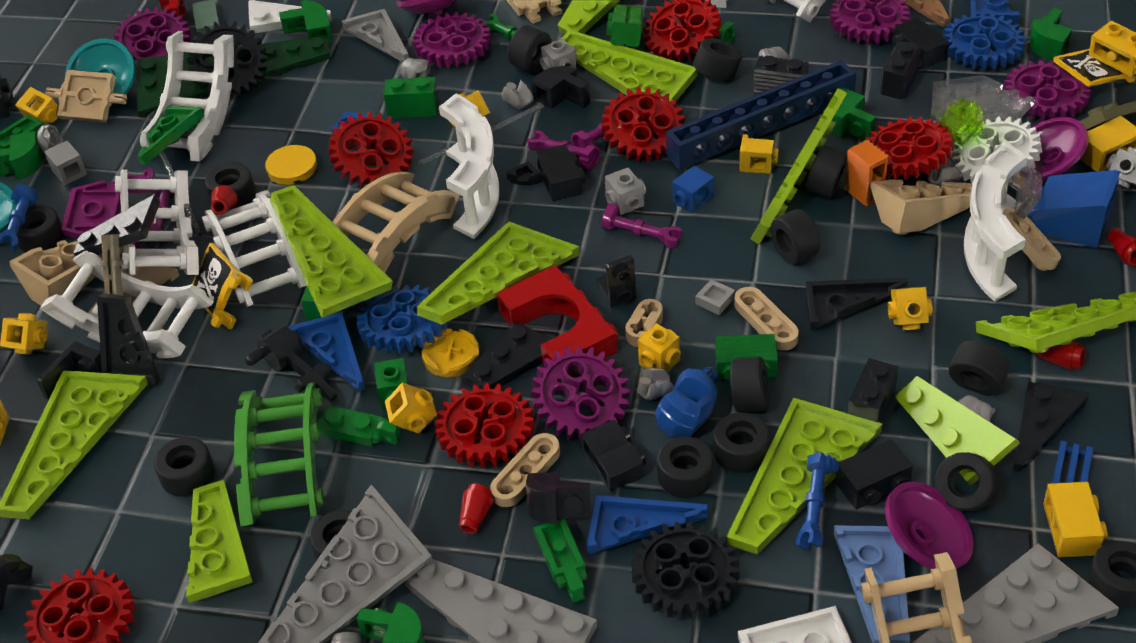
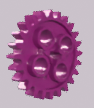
M836 0V3H832V9H830V25L834 26V31H840L839 36L848 35L847 40L856 38L857 43L865 40L867 44H870L871 40H874L879 44L880 39L889 42V38L893 34V27L909 21V6H905V0Z
M155 7L153 12H150L148 8L145 9V13L137 10V16L135 17L129 14V21L121 20L122 27H116L117 33L113 34L114 40L123 44L130 51L135 65L136 59L167 56V37L177 31H183V42L191 43L190 37H192L188 23L183 20L182 15L177 16L176 11L169 14L167 8L159 12L158 7Z
M455 12L453 16H450L448 13H445V17L436 15V20L428 19V24L421 23V28L416 29V34L413 35L414 49L417 57L421 56V59L428 60L429 65L436 62L437 67H440L442 64H446L447 68L451 64L459 67L461 62L469 65L468 60L477 61V55L484 56V51H488L489 45H491V34L488 24L483 23L482 18L476 20V15L468 17L466 12L462 16H458V12Z
M1039 60L1036 65L1028 61V67L1019 64V69L1013 68L1011 74H1007L1003 89L1004 98H1007V104H1013L1012 110L1021 109L1020 115L1023 116L1029 113L1031 114L1030 119L1040 116L1041 121H1044L1046 117L1052 119L1066 117L1067 115L1074 118L1076 112L1082 113L1083 107H1087L1091 94L1090 87L1083 84L1059 65H1053L1052 60L1048 64H1044L1042 60Z
M578 346L576 353H572L570 348L566 347L564 356L555 351L554 361L545 358V368H537L536 375L538 377H533L532 386L535 388L531 391V397L536 398L533 401L532 407L533 409H541L538 412V420L548 418L545 425L546 429L554 425L557 427L556 436L560 435L564 430L567 432V440L570 441L573 434H578L581 442V433L611 420H615L617 423V419L623 420L625 415L623 410L627 409L629 404L626 398L629 397L630 389L624 388L627 386L628 378H619L622 375L623 368L613 369L615 359H610L607 362L604 361L605 352L594 356L593 347L588 350L587 354L583 353L581 346ZM576 371L581 376L573 378L568 375V372ZM603 385L607 388V391H597L594 386ZM563 395L567 400L558 402L553 396ZM589 409L594 415L584 416L580 413V410Z

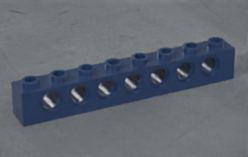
M841 60L666 131V156L681 170L741 145L743 134L748 135V138L756 139L824 111L837 88L842 89L844 87L855 92L856 73Z

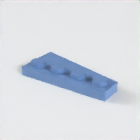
M834 525V536L872 643H880L871 603L865 604L861 590V583L867 582L864 569L872 568L877 583L905 578L903 550L894 540L888 526ZM906 593L881 598L885 622L908 618ZM910 632L889 636L890 643H910Z

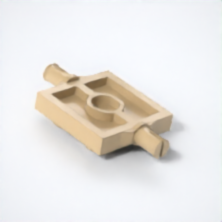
M67 70L65 81L60 89L47 87L46 90L48 92L45 91L47 96L59 98L57 116L67 120L107 123L112 103L125 105V100H127L126 94H115L113 92L116 77L111 73Z

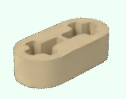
M645 299L637 305L625 327L626 340L630 345L638 347L637 342L640 335L648 331L656 323L659 325L662 323L663 306L659 301Z

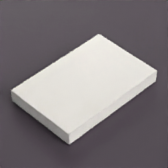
M836 606L738 631L740 643H852Z

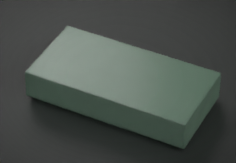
M215 0L192 3L197 32L205 34L204 26H208L211 30L214 29V22L220 27Z

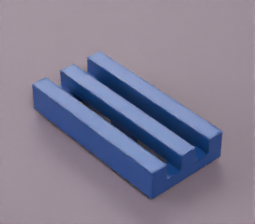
M1061 440L1052 484L1060 482L1065 455L1071 456L1066 483L1074 481L1078 458L1084 459L1080 482H1087L1093 447L1087 446L1086 450L1080 449V444L1074 443L1073 447L1067 446L1066 441Z

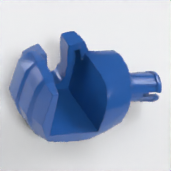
M705 367L702 371L689 368L684 370L678 376L674 390L664 394L655 412L657 427L669 437H691L710 417L717 402L718 390L715 384L719 380V374L716 370L708 375L712 367Z

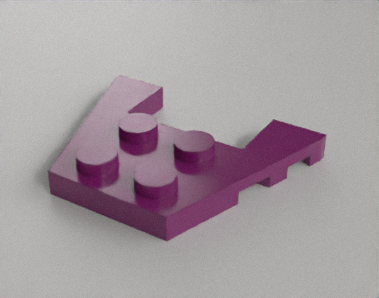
M153 169L143 170L144 174L131 177V174H127V179H155L156 175ZM105 180L71 189L61 226L64 236L78 239L84 232L120 214V192H115V181L106 183ZM128 189V193H152L151 190ZM140 242L133 243L135 249H139Z

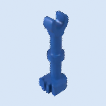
M18 183L12 192L11 200H13L14 204H17V207L10 213V223L7 230L0 233V247L2 243H10V252L12 253L17 250L18 237L16 235L20 226L24 225L27 219L26 211L28 207L34 206L38 200L39 195L34 188Z
M822 452L808 456L806 468L812 472L810 492L806 493L805 503L808 505L806 521L796 538V545L804 550H809L810 544L821 547L823 543V535L818 524L820 509L825 504V495H823L824 479L826 474L837 472L839 469V461L829 454L824 455Z

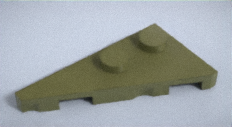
M1136 101L1119 106L1117 102L1104 107L1099 106L1088 111L1089 117L1080 122L1087 131H1090L1120 115H1133L1136 113Z

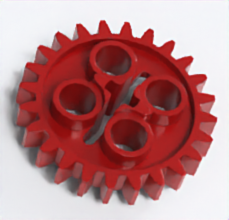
M665 0L663 8L656 6L658 12L650 13L651 19L645 20L647 27L643 28L645 33L643 37L649 51H652L653 55H659L663 58L668 57V59L673 61L675 58H678L679 62H682L686 56L689 60H692V54H697L702 40L715 39L714 37L720 36L718 29H721L722 25L719 11L716 5H712L711 0H673L672 3Z
M637 87L636 93H633L628 88L626 96L617 93V100L611 98L610 106H605V112L602 114V132L605 133L604 140L610 141V149L617 147V155L626 152L627 160L632 155L636 156L637 162L641 160V157H645L647 162H650L651 156L661 160V153L666 155V131L685 124V116H682V107L676 108L677 100L669 102L670 94H666L663 97L660 96V89L655 93H651L650 87H647L645 92H642L640 87Z
M371 111L368 112L366 118L360 112L356 120L352 116H348V124L340 121L339 129H333V136H330V146L328 149L330 163L334 164V172L342 171V180L350 177L351 186L356 181L360 182V189L365 184H369L384 175L394 172H408L409 165L412 163V139L406 138V129L400 130L401 123L398 122L392 125V117L382 120V113H379L377 118H373ZM348 149H355L357 151L351 152ZM388 149H389V150H392V151H394V152H391V153H390V152H386L385 150H388ZM367 165H374L376 168H369Z
M909 116L907 121L898 118L895 124L888 121L887 127L879 125V132L871 131V137L866 138V140H870V143H873V146H877L881 151H885L884 154H888L886 177L893 174L894 179L904 175L905 180H907L912 174L919 178L921 172L930 175L931 168L939 170V164H947V158L952 157L951 151L954 150L952 133L948 132V127H942V122L933 124L932 118L926 122L923 121V117L913 121L912 116Z
M486 383L481 390L475 384L473 385L472 392L462 388L461 397L452 394V403L443 402L444 410L437 412L438 420H435L436 437L440 443L441 450H446L448 458L456 455L458 464L467 459L468 467H472L475 462H480V467L484 468L488 461H491L492 465L497 467V459L501 458L504 462L508 463V455L516 456L519 453L518 447L523 448L527 444V440L533 438L532 430L535 429L533 410L529 408L528 400H522L520 392L513 395L511 387L503 392L501 384H497L494 389H490L489 384Z
M89 568L85 575H81L79 569H76L73 578L69 579L64 573L62 574L61 583L58 584L53 580L50 581L52 587L50 591L39 590L42 599L31 601L35 610L26 612L29 621L24 623V627L28 632L26 638L29 643H123L119 635L131 632L127 624L135 622L132 612L136 610L130 589L124 580L119 581L115 573L108 576L106 570L102 569L96 575L93 568Z

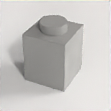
M68 141L44 151L52 172L63 185H67L87 175L80 154Z

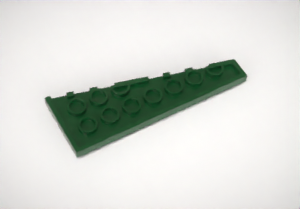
M327 35L259 45L265 46L266 52L263 54L267 55L268 59L267 62H264L267 66V71H260L263 77L279 72L281 75L288 73V70L295 66L307 67L331 59ZM183 53V70L189 71L188 68L192 65L187 63L186 58L192 56L188 53ZM168 55L136 59L137 104L140 118L146 117L145 113L157 110L160 105V97L164 91L167 76ZM242 56L239 58V61L245 63L248 62L251 59V57ZM207 57L204 62L211 64L214 62V57ZM228 73V80L234 77L233 73ZM182 80L179 97L196 98L203 95L208 96V86L201 90L199 87L200 82Z

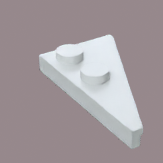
M249 0L250 30L259 33L282 29L279 12L302 7ZM326 10V11H327V14H328L329 22H331V21H332L331 12H330V10Z

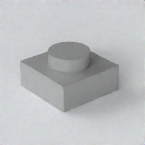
M711 279L695 296V304L720 315L735 299V290Z

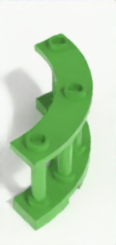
M315 382L307 384L305 393L262 399L261 396H256V390L243 392L238 400L239 405L243 404V408L236 409L234 429L235 467H241L242 474L241 484H236L240 526L253 525L258 521V516L265 511L308 505L310 517L317 516L321 512L320 507L325 505L323 489L318 488L315 460V441L320 440L316 416L319 412L318 406L323 405L321 389L315 387ZM303 416L302 428L256 434L255 428L259 426V422ZM303 440V458L259 464L253 461V450L258 449V446ZM305 470L308 493L260 499L259 496L255 497L254 480H258V476Z

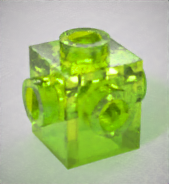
M963 97L956 103L949 105L944 115L939 119L942 127H948V132L952 133L953 141L960 146H963L971 137H976L984 126L982 108L973 101L968 102Z

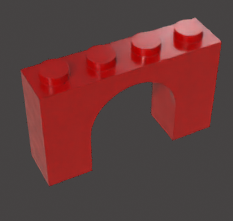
M556 265L497 293L499 313L510 326L515 321L524 325L549 314L565 315L577 322L569 331L541 344L543 365L545 358L554 361L555 351L564 356L566 347H569L572 353H576L578 346H581L583 353L586 354L593 347L594 356L605 352L604 359L618 353L617 339H619V335L614 325L608 324L604 320L600 310L588 302L584 292L577 290L568 274H563ZM570 371L568 372V375L572 376L578 372Z

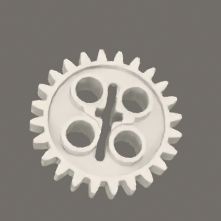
M1010 116L1005 121H1001V118L997 117L996 121L992 123L989 119H986L985 125L977 122L975 123V130L967 128V135H959L960 142H954L955 149L952 151L954 167H957L962 172L964 181L970 179L971 183H973L976 172L980 171L986 158L1007 142L1028 156L1027 165L1011 177L1015 181H1019V174L1028 175L1027 168L1035 169L1034 161H1040V153H1042L1040 135L1037 134L1036 128H1031L1029 122L1022 124L1021 118L1012 122Z

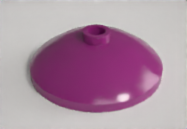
M398 0L396 4L401 10L413 14L428 13L429 17H435L436 15L443 14L442 9L447 8L456 0Z
M1058 117L1031 127H1035L1037 134L1040 135L1042 144L1040 161H1034L1035 169L1027 168V176L1019 174L1018 178L1031 182L1046 181L1049 176L1062 175L1070 170L1081 159L1088 145L1089 136L1084 125L1074 118Z
M906 482L898 485L889 494L885 504L888 528L904 553L918 564L929 569L936 568L934 555L948 552L956 570L968 562L973 552V537L969 524L961 511L946 504V500L937 489L920 482Z

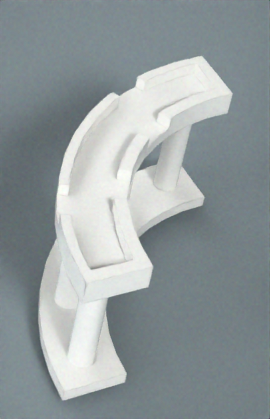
M177 31L167 37L168 67L165 87L154 118L141 132L140 145L141 147H149L148 137L153 128L157 126L158 120L167 116L166 107H201V109H205V116L197 123L195 128L186 131L193 132L188 136V139L181 138L178 142L168 146L187 149L190 152V161H201L213 146L211 142L213 135H219L226 116L232 83L228 82L229 68L234 66L233 35H222L214 41V44L183 42V31ZM183 52L213 54L214 71L212 73L184 71ZM182 80L212 83L210 96L207 99L179 97Z
M456 93L439 106L440 115L455 125L458 141L446 151L447 156L460 164L446 180L447 189L463 196L465 212L453 225L454 229L475 239L484 230L495 213L499 200V180L493 165L494 142L491 127L486 117H482L478 112V108L473 103Z
M1008 142L990 154L980 171L976 172L970 196L971 217L966 226L964 236V255L969 271L976 283L994 302L1017 290V285L1004 273L1007 257L1023 249L1026 239L1011 225L1006 215L1002 214L1006 208L1017 209L1020 203L1007 194L1009 179L1018 170L1027 165L1028 156Z
M122 169L120 176H115V192H120L121 213L129 209L128 189L170 190V193H175V205H171V208H158L155 219H171V221H176L177 228H173V231H149L146 239L137 242H173V244H178L176 249H135L133 243L123 246L122 269L127 270L129 275H135V267H179L187 275H199L198 247L194 240H189V238H192L190 217H185L184 207H189L188 171L177 170L174 172V177H170V179H127V170Z
M267 190L256 193V198L253 199L252 203L226 211L222 215H215L210 209L205 211L206 216L202 217L206 231H212L215 236L213 237L215 245L221 252H224L228 260L239 271V268L279 254L281 256L286 255L291 267L287 269L288 272L252 284L249 291H245L239 285L234 289L239 303L245 302L246 307L253 305L252 296L291 282L292 284L297 283L299 289L307 286L272 207L270 198H268L271 195ZM259 217L266 219L265 223L227 236L223 232L225 229ZM269 232L271 235L276 233L279 239L274 245L237 258L234 257L230 247Z
M86 250L75 256L72 260L81 269L62 296L55 294L45 299L40 309L71 329L76 325L90 332L87 337L100 343L97 304L91 313H87L74 306L72 302L91 274L104 281L103 266H100V260L102 259L98 255ZM121 272L123 292L137 297L133 303L137 318L147 302L162 305L148 330L143 331L150 353H157L156 356L158 358L180 356L186 346L179 341V333L194 309L209 307L214 301L206 296L207 294L203 289L192 284L183 287L161 286L151 281L139 280ZM175 308L181 309L169 329H162Z

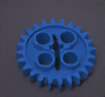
M981 12L980 16H976L974 13H971V17L962 15L961 20L954 18L953 23H948L943 33L944 38L948 40L947 57H954L955 63L963 61V67L972 64V69L981 66L983 70H986L987 66H991L992 69L996 70L997 65L1006 68L1007 62L1014 64L1015 59H1020L1021 54L1024 52L1026 36H1023L1024 30H1019V24L1012 25V19L1004 21L1003 15L995 18L994 13L986 16L984 12Z
M405 285L403 290H399L394 286L393 292L389 293L386 291L382 296H374V301H365L366 307L359 308L360 314L356 316L361 340L367 341L368 347L375 345L376 351H380L385 347L388 354L393 349H397L398 354H401L404 348H408L410 352H413L414 346L417 345L424 349V342L435 343L434 336H443L442 330L448 329V322L441 325L417 315V306L431 294L430 287L421 291L419 285H416L413 289H409V286Z

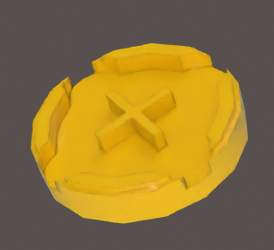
M289 145L279 148L271 153L265 162L266 172L271 181L282 185L295 184L294 181L298 180L304 182L314 175L317 169L315 153L312 149L302 145Z
M452 328L442 330V337L434 336L435 343L424 342L425 348L422 350L423 363L426 369L436 376L445 378L460 376L480 358L478 341L473 334L463 329H459V331H452Z

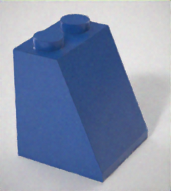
M1110 170L1049 176L1045 186H1039L1035 199L1037 203L1032 202L1028 218L1032 220L1043 235L1097 249L1112 212L1121 171Z

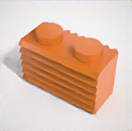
M870 140L854 145L847 151L848 159L846 161L848 162L845 175V190L866 207L875 203L870 188L871 181L886 180L888 154H884L885 151H881L877 146H873Z

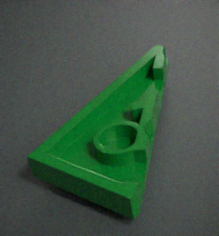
M166 107L167 116L158 120L157 126L153 128L148 137L149 147L143 146L139 151L137 157L140 160V164L146 165L170 144L178 142L181 139L180 136L187 130L195 128L197 122L205 116L201 107Z

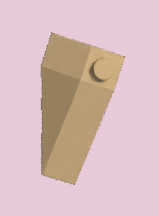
M892 179L871 181L870 188L881 222L890 227L892 232L899 235H907L909 232L921 231L970 208L972 183L942 182L940 187L926 181H917L916 186L903 185L902 180Z
M66 240L57 242V247L44 251L41 247L31 249L9 261L10 267L31 300L42 305L45 299L55 294L61 296L64 294L81 269L79 265L72 261L75 257L73 252L78 241L67 243ZM123 246L120 247V253L124 251ZM99 254L98 256L103 260L102 254ZM91 274L80 291L95 278L94 275Z

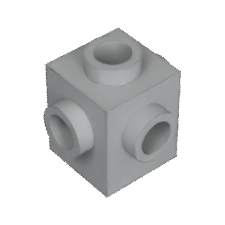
M563 39L541 47L542 58L540 63L543 70L557 66H568L576 69V50Z
M1128 147L1127 151L1119 148L1117 154L1113 153L1107 163L1109 171H1121L1118 185L1129 189L1130 184L1136 186V149Z
M629 167L604 176L606 200L608 204L618 205L620 215L644 206L645 184L634 175Z

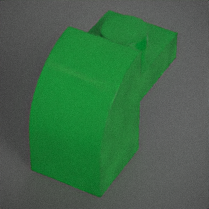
M303 0L301 1L302 8L279 12L284 34L307 30L308 38L327 35L328 41L333 40L328 14L321 4L315 1Z
M1053 7L1047 16H1043L1042 20L1034 17L1029 46L1038 56L1053 61L1055 56L1064 55L1068 51L1072 28L1060 25L1063 10Z
M843 87L841 90L845 91L847 95L832 121L836 122L832 132L839 138L848 133L866 140L867 137H871V131H875L876 116L864 112L865 96Z
M36 131L10 135V148L0 150V177L15 174L17 180L30 176L39 169L43 162V150L37 142Z
M397 602L393 613L380 608L373 610L360 609L357 622L362 638L383 641L382 643H425L419 617L406 604Z

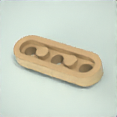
M1006 208L1002 214L1006 215L1011 225L1026 239L1025 247L1021 250L1029 257L1032 264L1042 271L1055 269L1061 259V254L1023 212L1013 208Z
M743 287L735 293V309L759 334H775L776 349L790 350L797 345L799 335L797 326L759 289Z
M548 433L535 435L496 476L490 485L495 504L502 507L516 505L527 494L526 479L528 474L523 473H546L560 456L559 441L554 435Z

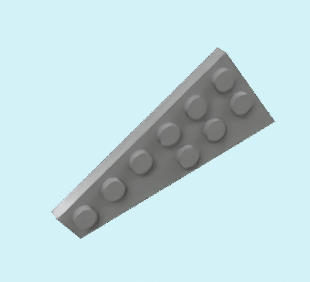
M372 484L365 492V497L357 508H354L347 517L348 520L340 532L332 538L307 573L305 581L287 601V606L275 622H272L258 643H326L332 638L333 634L339 633L356 620L361 608L370 609L432 561V555Z
M1038 543L964 601L963 608L965 613L958 614V617H962L966 636L970 635L972 643H1042L1056 638L1058 633L1071 628L1081 629L1089 626L1093 620L1117 616L1119 607ZM940 626L930 628L912 643H952L949 628L943 629Z
M434 559L404 582L406 588L430 608L437 609L447 618V622L453 627L461 629L473 643H589L597 628V619Z

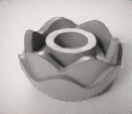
M51 124L42 125L36 135L37 142L43 151L64 142L63 138L58 135L57 127Z

